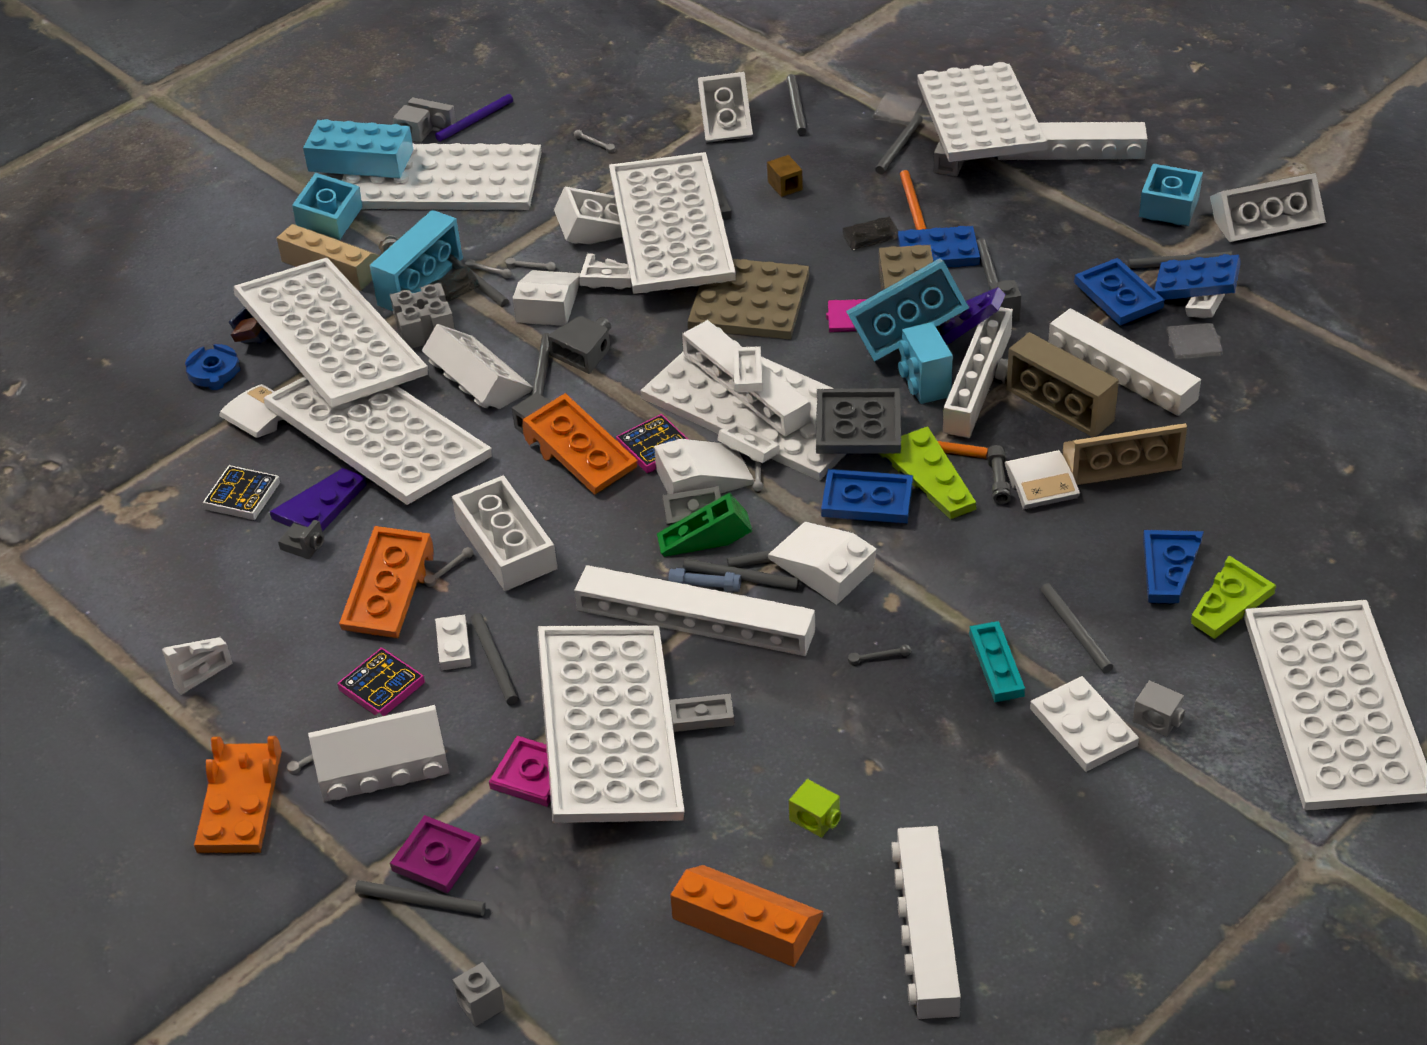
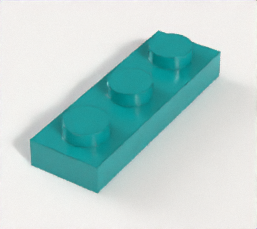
M996 621L969 626V635L994 702L1025 697V686L1000 622Z

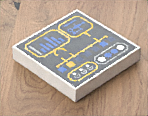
M229 465L203 501L204 509L255 520L280 484L279 476Z

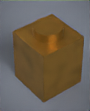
M789 155L767 162L768 183L781 197L803 190L802 169Z

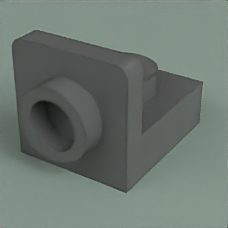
M313 520L308 527L293 523L278 541L280 550L310 559L324 542L320 521Z

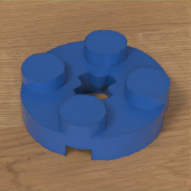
M215 344L213 345L214 349L205 350V347L196 349L187 357L185 365L189 381L198 386L219 390L223 388L224 383L234 378L241 369L235 350L229 346Z

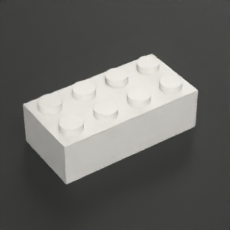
M504 475L452 496L457 523L504 591L557 569L553 542Z

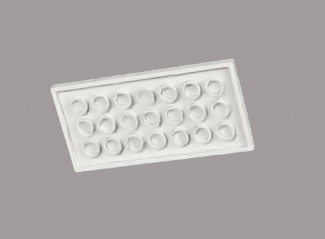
M997 62L992 66L973 65L967 69L949 68L947 71L942 72L930 70L924 72V74H917L919 88L949 162L1047 150L1045 135L1010 64Z
M413 143L414 150L401 178L344 174L342 179L344 182L360 187L362 209L529 210L542 151L541 145Z
M706 152L609 165L633 294L736 280V272Z
M327 257L234 286V295L331 408L428 375V366Z
M683 352L640 390L641 399L719 434V430L736 422L780 444L779 452L771 459L818 481L827 474L828 469H832L846 455L816 454L817 389L834 388L764 357H761L762 364L771 368L781 379L789 382L801 395H805L811 403V422L786 437L691 361Z
M304 376L264 397L265 407L406 505L492 457V448L397 385L331 408Z
M1367 600L1245 609L1244 620L1304 811L1427 801V763Z
M659 625L538 626L537 636L553 823L683 820L684 805Z

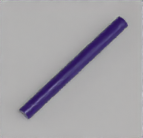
M511 94L501 97L435 134L436 139L439 142L445 140L512 103L513 97Z

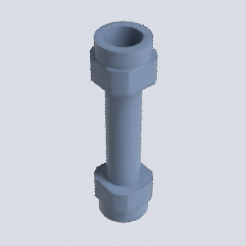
M685 568L670 569L668 581L724 588V592L727 593L740 592L741 575L733 572H726L725 576L686 573Z

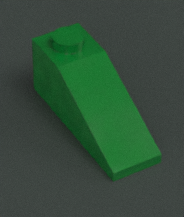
M729 492L657 533L661 554L666 557L729 545L751 533L752 528L747 511Z

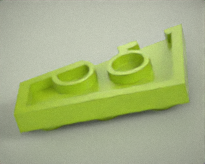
M1228 556L1222 571L1218 572L1214 578L1212 587L1204 594L1192 613L1191 624L1215 639L1242 619L1245 609L1256 608L1274 595L1276 585L1233 557Z

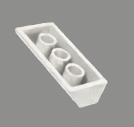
M1316 173L1221 191L1210 196L1214 220L1229 242L1326 223Z
M437 324L422 349V352L430 358L429 362L432 365L445 371L443 374L447 378L460 384L459 389L469 395H473L475 397L474 402L484 408L492 406L501 409L530 393L533 389V386L476 338L460 331Z
M435 705L308 733L318 783L324 802L340 800L349 796L371 793L380 789L401 786L449 774Z

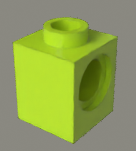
M806 779L788 800L789 820L821 838L829 828H835L840 821V796L809 779Z

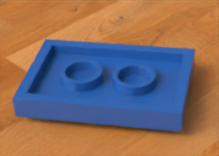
M973 226L898 231L897 240L899 247L930 245L933 262L941 258L947 267L980 265V255Z
M1223 254L1218 257H1196L1190 260L1161 262L1154 291L1164 300L1235 293L1241 266L1239 254Z
M1119 258L1075 274L1074 283L1119 325L1164 307V299Z
M828 469L821 517L908 523L913 475Z

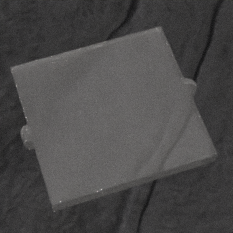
M886 93L873 114V119L887 121L890 124L908 125L918 113L923 104V99L908 97L905 94Z
M1213 323L1168 326L1166 328L1169 338L1168 346L1172 347L1175 359L1223 355L1220 344L1221 337L1217 335Z

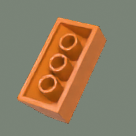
M705 865L686 869L670 894L673 919L792 967H795L823 917V911Z

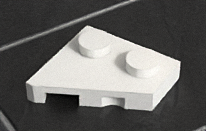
M587 253L579 277L580 286H588L590 288L613 287L615 289L631 288L628 264L618 263L608 258L603 263L595 260V254Z
M221 637L169 646L162 649L174 688L180 695L233 664L227 644Z

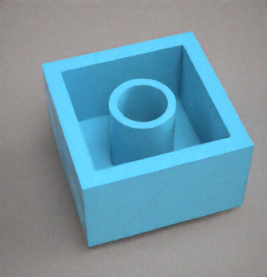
M1153 164L1141 192L1139 217L1189 226L1200 197L1203 172Z
M318 173L313 175L292 205L297 226L338 240L342 238L363 207L359 186Z
M930 322L902 329V341H899L901 362L898 363L901 377H905L908 381L910 393L912 395L915 394L920 404L948 398L952 385L953 355L934 323Z

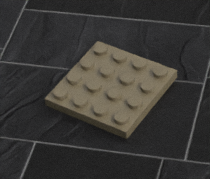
M732 259L736 280L699 286L688 318V329H692L708 320L716 327L721 328L724 333L791 340L809 278V266Z

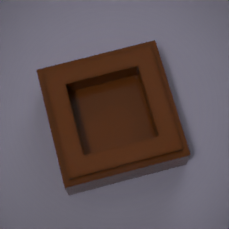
M254 317L245 319L237 325L231 333V337L234 342L256 338L263 327Z

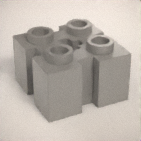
M441 283L420 287L421 291L412 293L410 290H403L390 294L397 328L400 331L401 338L410 348L424 346L425 341L429 339L437 324L455 330L452 312L446 301Z

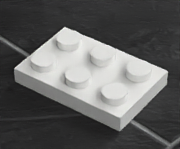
M1083 676L1031 700V711L1085 772L1138 746L1139 737Z

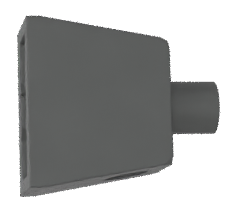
M583 316L574 318L548 335L550 356L590 374L610 349V322L605 317H600L595 322Z

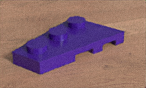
M997 287L967 300L966 303L969 309L940 325V335L946 345L998 312L1005 293Z
M342 468L269 511L271 520L289 527L293 523L308 527L313 520L320 521L323 532L367 485L365 476Z

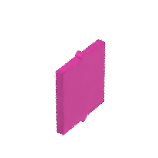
M867 299L828 300L826 319L829 320V332L857 331L846 311Z

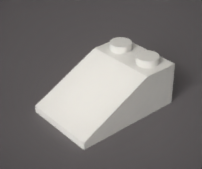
M738 72L698 78L706 143L753 137L745 73Z
M564 187L554 212L566 241L575 244H593L622 237L614 195Z
M530 271L518 282L513 296L516 323L563 326L568 323L580 285L579 277L581 273Z
M678 439L654 446L656 471L668 494L719 486L720 494L753 485L754 479L739 451L730 449L724 443Z
M804 522L768 554V559L837 605L873 572L877 549L854 533Z

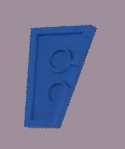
M1144 530L1143 546L1148 603H1179L1201 545L1204 531Z

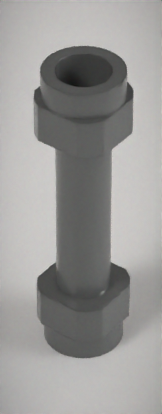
M993 445L987 450L988 465L992 467L994 478L992 497L995 503L1006 504L1010 501L1011 496L1010 485L1005 481L1004 474L1005 451L1002 446Z

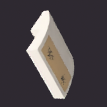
M263 384L238 395L220 411L219 415L256 438L275 432L278 421L283 420V418L265 407L264 397L275 391Z
M1059 450L1005 461V467L1012 488L1017 489L1023 510L1075 499L1080 494L1073 474Z

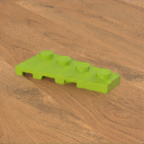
M928 426L902 435L901 453H878L883 458L887 457L899 473L902 471L905 475H913V486L917 489H922L927 494V498L949 519L976 510L975 499Z

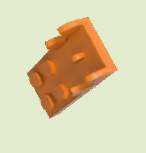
M566 393L523 419V434L526 442L531 445L538 441L544 460L555 457L594 495L637 468L638 460Z
M374 526L339 622L342 630L393 638L399 637L417 583H425V560L433 561L434 548L430 533Z
M214 736L211 738L214 760L206 759L208 788L194 843L197 853H261L282 753L277 736H268L267 743L224 744L220 736Z

